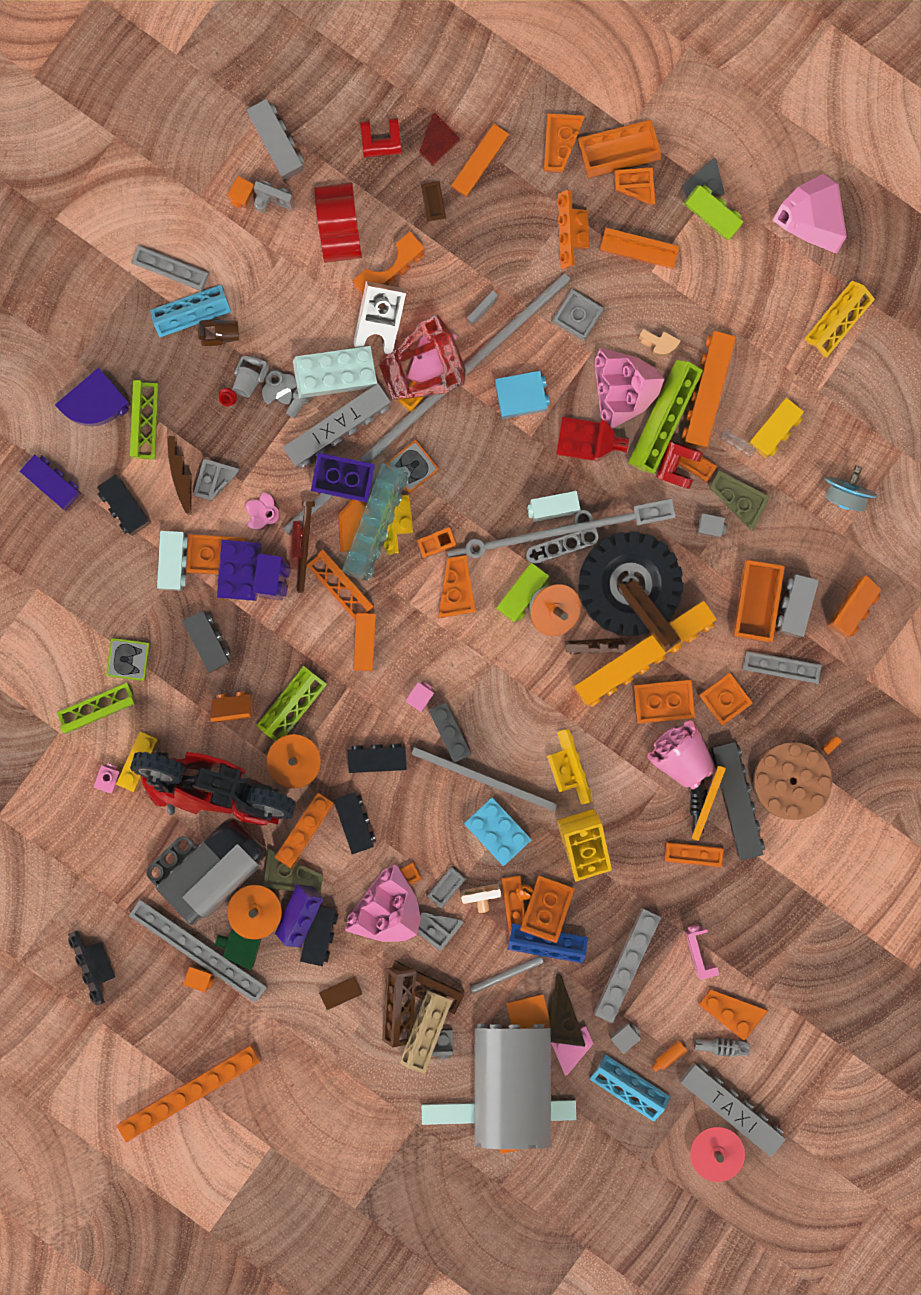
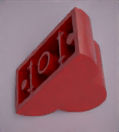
M353 183L315 187L316 213L324 263L362 258Z

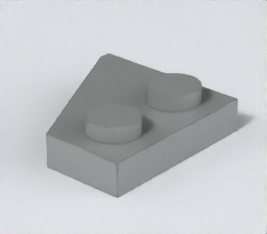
M203 459L193 496L213 501L239 473L240 469Z

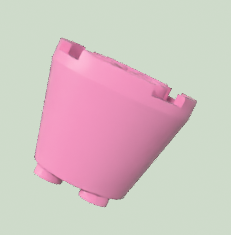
M685 721L684 726L678 728L674 726L653 744L655 747L653 752L647 755L654 766L682 786L691 787V789L697 788L701 784V780L711 776L716 770L702 735L693 721Z

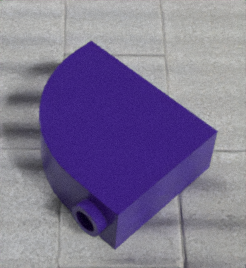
M98 367L58 401L55 406L67 418L77 424L100 426L109 423L119 415L123 416L126 414L131 404Z

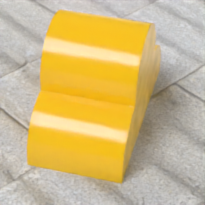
M594 808L557 820L575 882L612 870L602 822Z

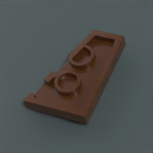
M622 638L565 641V650L572 655L581 654V652H625V643Z

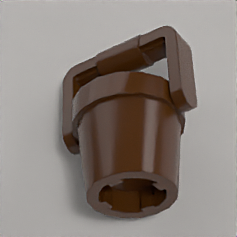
M213 319L199 322L198 338L201 340L202 346H218L223 343L239 341L238 321ZM215 326L216 339H206L204 327Z

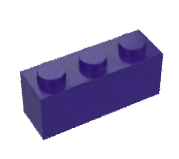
M34 454L19 472L58 506L67 511L81 495L77 491L79 487L71 480L67 482L63 479L64 474L57 468L53 470L49 466L51 462L44 456L38 457Z
M297 884L275 932L276 936L285 946L301 948L324 899L313 886Z

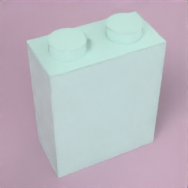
M577 491L531 499L530 505L527 507L529 518H533V522L577 514L580 511Z

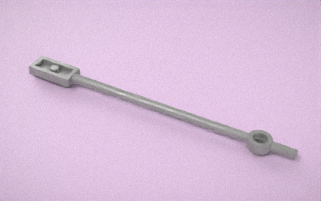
M671 498L634 506L635 512L485 543L481 539L475 538L470 540L466 547L447 550L449 558L465 554L472 558H479L489 549L632 520H637V525L672 519L676 518L673 500ZM479 545L480 550L474 551L473 546Z

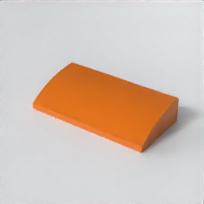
M652 120L578 138L587 178L661 160V149Z

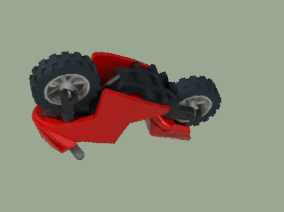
M156 750L155 754H149L148 752H137L134 754L130 766L131 771L141 775V783L155 806L164 807L167 805L169 815L175 813V807L197 814L200 810L233 813L241 822L262 826L268 825V823L278 825L279 819H291L293 817L296 801L284 794H279V789H272L271 786L264 785L255 779H241L242 773H246L245 769L226 760L193 752H186L183 759H169V753H162L160 750ZM213 767L220 768L218 773L210 770ZM186 769L199 770L198 775L187 776L183 775Z

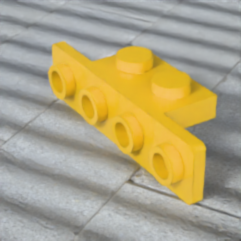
M386 477L378 480L377 489L380 494L379 507L382 512V530L384 531L385 539L384 549L386 550V555H393L399 553L397 535L413 533L409 495L393 496L391 478Z
M569 729L559 731L557 735L563 750L547 756L558 790L563 792L575 787L581 805L593 802L592 791L588 787L586 773L582 769L580 755L576 751L573 735Z

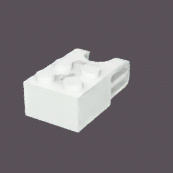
M366 281L354 336L355 348L364 347L365 341L370 335L378 334L383 337L382 348L385 354L393 352L406 296L404 288ZM385 303L386 306L380 309L378 305Z

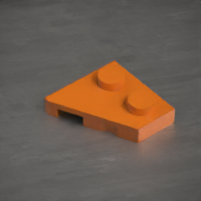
M653 167L614 171L615 190L651 206L655 205Z

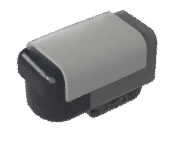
M229 818L221 823L199 846L189 837L177 838L148 866L146 875L168 903L190 925H195L202 918L209 917L262 865L261 861L266 856V848L240 821L235 818ZM182 840H186L189 843V847L185 851L180 848ZM169 853H172L175 857V861L172 864L166 862V856ZM154 867H158L161 871L158 878L152 875Z

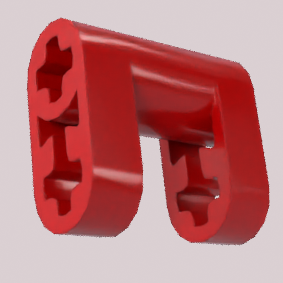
M398 118L389 119L390 138L372 140L370 121L360 122L364 158L402 154Z
M669 441L656 477L690 489L693 479L676 473L681 456L700 462L703 452L674 441Z

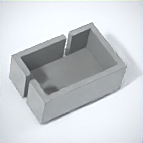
M797 574L786 580L784 590L787 593L781 599L779 609H782V613L776 619L775 627L777 628V633L796 638L804 637L819 580Z

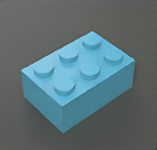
M493 797L464 822L465 826L503 866L531 841V838Z

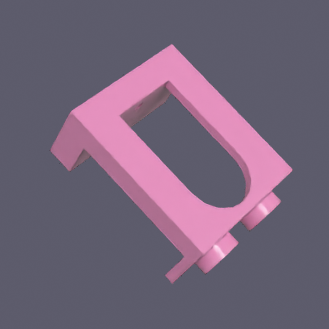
M699 924L689 926L688 930L684 932L697 977L703 980L719 975L718 968L713 963L703 965L696 940V935L707 933V929L699 926Z

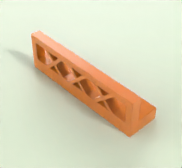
M605 228L600 251L674 269L680 246Z
M322 549L317 554L318 556L307 564V567L356 621V615L352 612L353 603L361 604L366 609L363 613H369L374 606ZM322 559L326 564L325 572H317L312 566ZM320 574L325 575V580L320 576ZM327 575L337 576L338 587L328 585ZM342 582L345 587H340V583ZM340 589H347L351 592V601H345L340 598Z

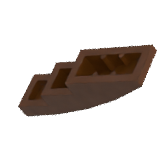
M167 436L168 458L174 486L185 513L191 515L192 476L184 475L185 458L182 455H177V438L175 436Z

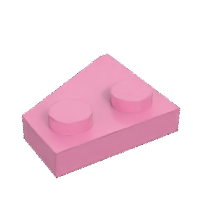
M586 1025L580 1027L585 1047L551 1043L565 1076L570 1073L593 1045Z

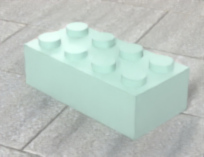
M371 346L296 356L293 360L299 399L369 389L377 384Z

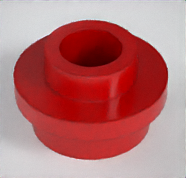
M223 388L219 392V401L224 406L234 405L237 402V394L230 388Z

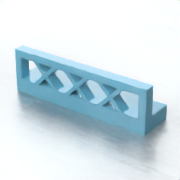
M222 285L150 310L159 338L199 324L202 320H210L231 312ZM220 292V295H217V296H215V297H211L212 295L217 294V293ZM165 313L162 316L156 317L158 314Z
M608 1055L602 1058L598 1068L589 1079L654 1122L666 1109L670 1099L669 1095ZM600 1073L601 1075L606 1077L607 1080H602L597 1076ZM615 1086L623 1088V1091L617 1090ZM631 1097H636L639 1101H634ZM647 1107H652L656 1110V1113H652Z

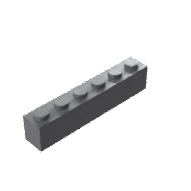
M736 742L711 747L716 770L720 765L726 767L720 786L738 859L745 860L763 855L762 850H765L763 839H759L758 831H761L759 821L754 818L753 813L756 812L754 802H750L749 798L751 788L749 782L746 783L744 775H747L744 764H741L739 758L742 756L741 748L739 745L736 746Z

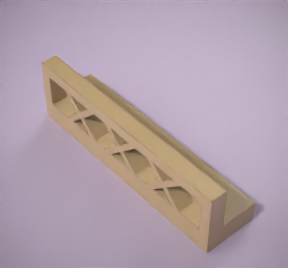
M427 990L400 1064L425 1074L452 1003L451 999Z

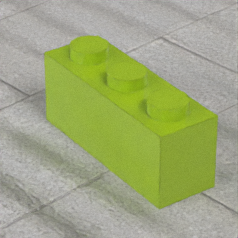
M697 185L683 204L724 239L730 240L743 224V221L740 219L742 216L734 209L730 211L723 199L720 197L716 199L711 195L713 191L706 185Z
M530 563L497 606L496 610L513 623L516 620L520 622L526 614L524 610L530 605L533 595L540 588L548 586L550 583L547 581L549 576L533 563Z

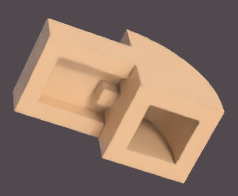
M644 329L638 338L645 347L651 348L652 346L655 348L651 355L656 357H665L672 354L680 343L679 339L666 332H663L661 338Z

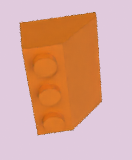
M868 576L859 577L827 626L845 638L850 637V635L854 636L859 629L857 625L860 620L864 621L869 615L870 611L868 609L871 604L875 605L879 600L881 589Z

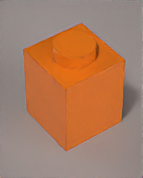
M237 176L227 195L230 204L239 209L240 207L246 209L255 192V184Z
M191 965L183 985L205 993L208 988H212L215 978L212 977L213 973Z

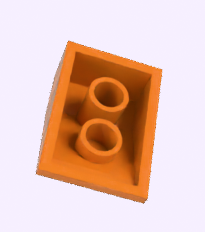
M247 691L236 692V696L228 697V694L217 695V699H212L211 722L255 717L252 694L248 695Z

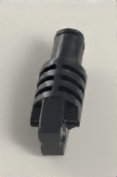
M701 780V784L697 788L690 791V813L693 815L692 833L708 795V790L704 789V780Z

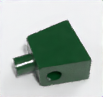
M232 929L229 937L218 934L215 946L226 948L224 958L252 970L262 938L247 939Z

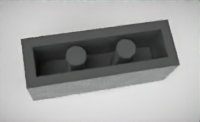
M201 611L182 621L209 673L231 663L229 658L232 656L227 647L223 648L220 642L223 638L218 630H214L212 626L214 621L210 613L206 614L205 611Z
M444 703L429 710L453 762L455 763L471 755L447 704Z

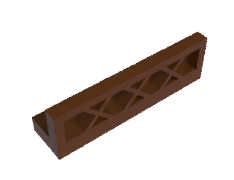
M635 579L626 586L623 583L618 586L621 595L665 652L681 642L679 636Z
M396 960L392 967L400 972L413 969ZM417 971L416 981L421 983L422 989L416 990L415 996L424 1000L425 995L418 992L423 991L426 994V990L429 988L438 991L440 996H449L457 1000L453 1009L449 1008L448 1011L455 1015L464 997V992ZM410 976L404 977L403 983L407 985L410 981Z
M390 967L386 971L382 1041L392 1048L407 1045L413 1029L417 971L414 969L400 972L396 968ZM410 976V981L404 986L403 977ZM407 993L409 995V999L403 1005L402 998ZM406 1011L408 1015L406 1020L402 1023L401 1016ZM405 1029L406 1039L400 1040V1034Z

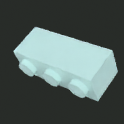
M160 531L157 589L183 591V586H186V575L183 574L184 567L187 565L185 548H188V537H186L184 532Z

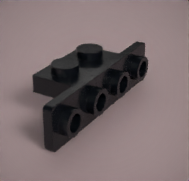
M78 931L69 933L68 942L70 947L74 949L76 954L75 961L83 972L82 979L88 985L90 1000L96 1006L101 1005L105 1001L99 984L115 978L102 941L84 948Z

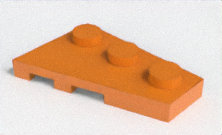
M547 113L544 172L563 173L585 116Z
M466 555L447 558L438 619L476 612Z
M712 989L698 1003L744 1041L768 1012L766 1009Z

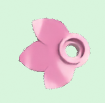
M262 493L260 500H251L245 504L246 511L252 516L247 526L252 529H263L267 524H275L280 518V511L275 507L273 497L267 493ZM272 511V516L268 518V513Z

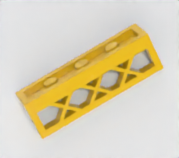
M851 281L804 340L808 344L815 346L827 358L875 300L864 285ZM865 295L867 299L860 305V299ZM854 310L851 319H848L849 312ZM842 325L841 331L836 334V328ZM830 339L828 347L824 349L822 345L826 340Z

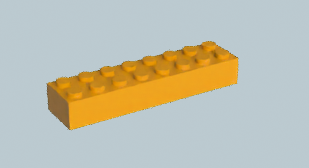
M702 601L669 623L681 639V642L665 652L655 638L650 635L573 686L585 706L590 705L593 707L602 701L600 697L604 694L610 696L618 690L616 686L622 683L623 686L634 680L633 675L636 673L641 675L649 670L650 667L648 665L654 662L656 665L666 658V653L670 652L672 654L681 649V643L684 641L690 643L699 637L697 635L699 631L704 633L714 627L713 622L717 619L705 601Z

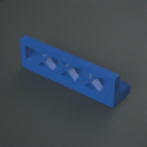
M512 923L507 950L577 963L584 962L588 937L560 932L557 943L520 931L521 925Z

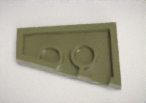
M718 471L710 486V489L753 531L770 497L721 471Z
M268 849L264 887L294 892L297 884L313 886L321 895L322 874L296 863L293 869H290L275 859L277 853Z

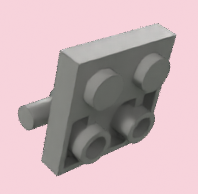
M256 181L254 191L257 197L254 205L257 211L265 213L269 202L288 210H293L295 202L290 191L284 188L279 190L273 188V185L266 181H262V183Z

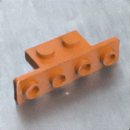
M571 190L559 193L557 199L561 269L574 266V249L586 250L590 248L588 210L572 209Z

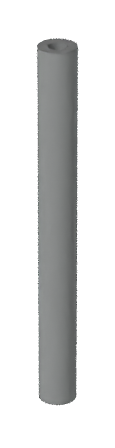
M541 956L470 988L473 994L544 962Z

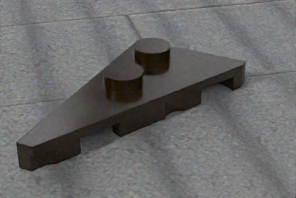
M556 974L550 1021L551 1043L585 1047V1041L564 981L560 974Z

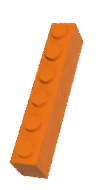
M713 331L712 335L707 337L705 344L708 347L707 354L703 353L700 364L704 365L703 371L697 382L699 384L697 391L694 390L691 401L694 402L693 409L688 410L686 420H689L688 428L684 427L682 438L685 439L684 444L705 450L708 447L736 336Z

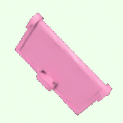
M424 327L407 379L439 389L457 335Z

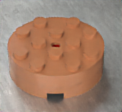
M781 743L766 750L756 762L752 774V788L759 804L767 812L783 819L800 820L812 816L825 805L831 793L832 774L825 758L814 748L802 743ZM791 778L794 779L793 784H790Z

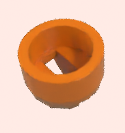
M520 885L516 890L517 897L520 900L530 899L533 893V889L529 885Z

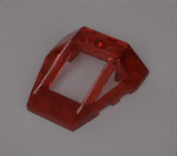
M437 314L421 322L416 327V330L404 339V342L398 349H394L379 365L392 400L440 395L464 385L466 369L455 339ZM424 335L426 336V339L428 341H431L430 343H427L425 345L405 352ZM436 348L444 373L409 387L400 362ZM443 382V385L432 387Z

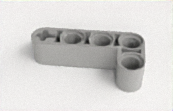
M586 510L579 511L574 519L575 524H578V517L586 515L589 521H593L591 513ZM592 528L578 531L533 546L528 549L526 559L529 563L537 565L592 547L599 538L597 529ZM592 533L595 539L591 543L586 542L584 535ZM574 539L576 547L573 549L568 548L566 541ZM556 545L558 547V553L554 555L550 554L548 552V546ZM544 547L546 558H544V554L539 555L538 560L530 558L532 551L540 553L542 552L541 548Z

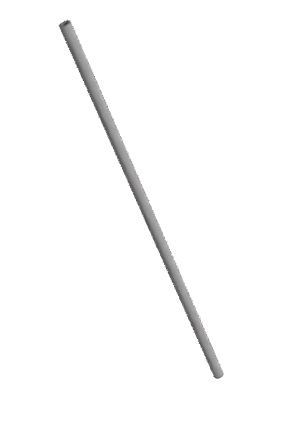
M564 273L358 461L370 463L569 283L571 281L570 277ZM320 494L313 501L315 502V507H312L311 515L332 496ZM304 510L283 528L288 535L292 534L303 524Z

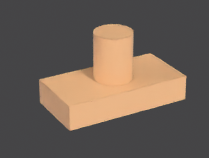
M499 883L461 890L463 904L476 901L479 913L488 912L490 910L488 899L501 897Z

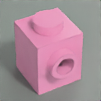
M110 763L107 766L101 765L94 788L111 794L115 793L116 783L122 771L118 770V766Z

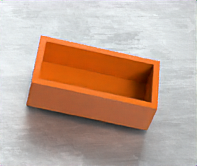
M751 560L744 561L732 637L766 643L773 642L785 566Z

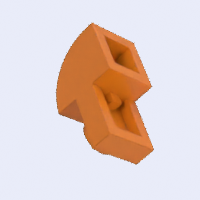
M451 527L417 540L423 558L458 546Z

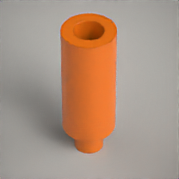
M678 1040L655 1059L656 1063L651 1067L655 1072H658L661 1068L665 1070L688 1051Z

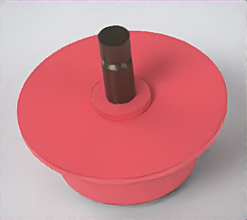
M712 1127L702 1131L695 1138L691 1146L690 1157L694 1169L701 1177L712 1182H723L739 1173L744 1164L745 1150L742 1141L733 1131L723 1127Z

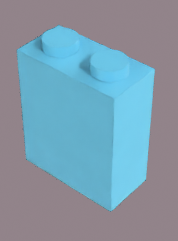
M540 371L495 379L502 419L547 411L550 400L549 395L544 393L543 387H547L545 375L541 376Z

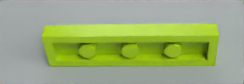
M133 380L130 457L132 459L155 460L158 383H143L141 380ZM143 387L154 388V395L149 400L143 396ZM149 404L153 408V414L146 419L142 414V409ZM148 423L152 427V433L145 438L141 431ZM147 442L151 446V455H140L141 447Z
M303 666L256 726L274 741L286 736L327 684ZM315 680L319 682L315 690L310 691L311 684ZM306 696L304 704L298 706L300 698ZM294 712L292 719L286 721L288 713ZM282 727V731L277 737L272 734L276 728Z
M127 682L57 712L62 725L60 728L63 734H67L137 703ZM125 688L129 697L123 700L116 699L118 691ZM107 697L112 699L109 706L105 708L98 706L101 698ZM84 705L93 706L91 714L86 716L80 714ZM68 712L76 714L74 721L66 724L63 714Z

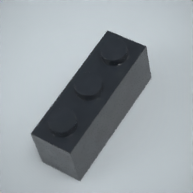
M117 474L97 487L100 491L97 493L104 503L107 501L110 505L109 512L114 518H119L121 521L119 526L125 534L129 533L133 536L151 523Z
M402 743L390 744V748H383L382 744L371 745V749H363V745L352 746V750H348L349 773L407 770L406 747H402Z
M354 792L334 799L333 801L351 854L373 848L374 842L377 841L374 832H370L367 826L370 824L367 813L363 814L361 806H364L361 795H357Z
M320 905L306 935L300 962L322 967L324 962L328 963L330 951H327L329 943L332 944L335 933L331 932L333 924H337L339 916L336 913V908Z

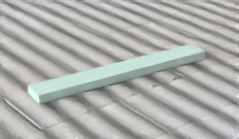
M551 1100V1121L576 1120V1100ZM475 1103L421 1104L422 1125L475 1123Z

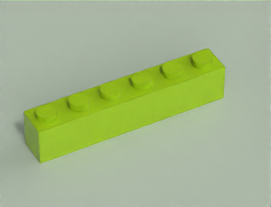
M676 360L628 464L640 471L655 474L701 376L702 369L690 362Z

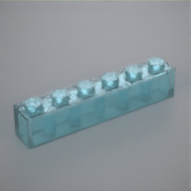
M382 463L344 564L343 573L368 581L373 576L375 570L373 566L381 555L380 548L382 542H385L387 539L388 526L393 522L395 507L400 504L402 498L400 495L401 491L408 483L407 472Z

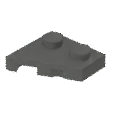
M716 158L712 159L683 184L686 199L697 185H706L713 191L711 195L714 197L725 194Z

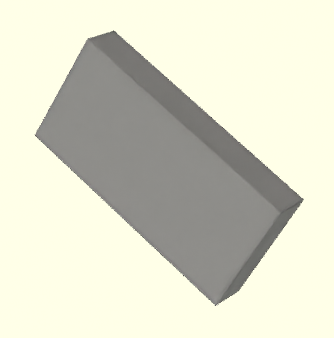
M492 291L467 317V322L473 326L498 300V295Z
M451 866L427 897L442 909L466 878Z

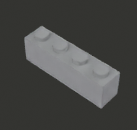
M267 99L248 108V116L283 180L285 181L304 170L302 164L305 162L301 154H296L293 148L296 145L291 136L287 138L284 132L287 129L282 119L278 121L276 117L278 112L274 104H269Z

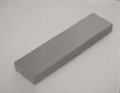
M139 245L131 262L133 265L201 292L210 275L205 271Z
M746 651L742 670L819 684L822 665Z

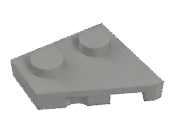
M422 912L420 914L421 921L418 934L441 951L464 921Z

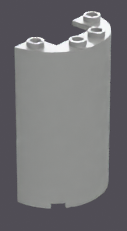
M477 1024V1027L474 1028L475 1147L482 1146V1148L530 1149L533 1147L541 1149L551 1147V1028H544V1024H533V1028H521V1025L517 1024L509 1025V1028H502V1024H490V1027H488V1024Z

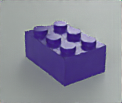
M318 453L311 491L367 503L375 464Z
M221 541L217 598L257 601V595L253 593L258 554H261L262 543Z

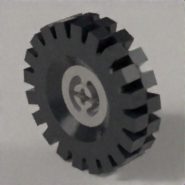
M630 531L629 533H617L603 539L588 553L580 569L578 592L583 608L591 620L596 622L600 628L615 635L633 637L650 633L624 597L619 593L617 579L621 573L627 572L628 576L622 580V583H627L629 579L632 581L635 579L639 583L638 578L634 576V573H638L644 582V592L666 621H668L680 604L684 582H682L683 573L681 566L678 565L677 557L673 552L671 553L665 543L656 540L654 536Z

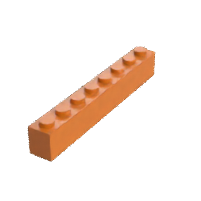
M253 1043L120 1121L117 1124V1128L125 1142H128L256 1066L262 1061V1058Z

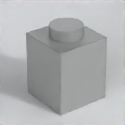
M702 513L697 534L720 538L722 534L725 535L727 523H724L725 518Z
M626 1022L610 1036V1039L624 1054L641 1040L639 1036L641 1032L634 1024L630 1026Z

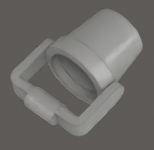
M253 356L241 357L235 370V376L237 377L232 390L240 396L249 398L257 384L263 382L269 369L267 362ZM249 362L253 365L263 366L260 374L244 367L245 363Z

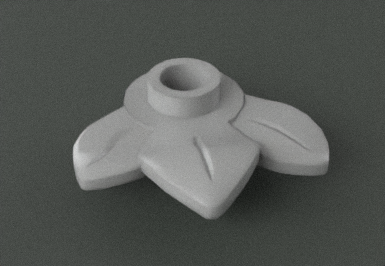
M276 369L270 370L266 374V385L262 389L264 401L266 404H270L277 399L279 402L289 405L292 400L291 389L297 387L295 377L290 374H283ZM274 376L279 378L276 383L272 382V377Z

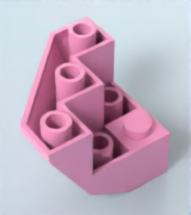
M822 174L797 187L781 204L773 219L774 222L788 232L834 253H838L847 237L839 184L826 174Z
M599 348L598 355L595 358V372L601 418L606 420L611 428H614L643 413L659 396L664 378L655 367L638 357Z
M393 865L384 869L349 914L345 929L347 932L382 942L406 941L417 935L421 921L417 897L398 866Z

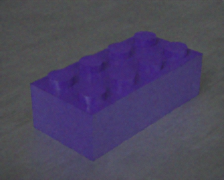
M258 554L253 593L261 598L283 601V596L286 597L288 585L285 584V580L289 578L291 570L288 562L279 556Z

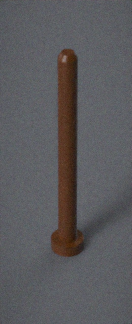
M302 501L304 516L297 582L298 593H303L305 589L312 507H315V502Z

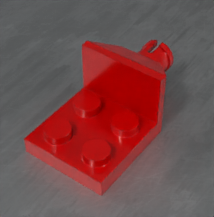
M562 417L556 455L598 462L611 454L612 451L627 453L629 438L614 436L615 432L606 420H601L598 423Z

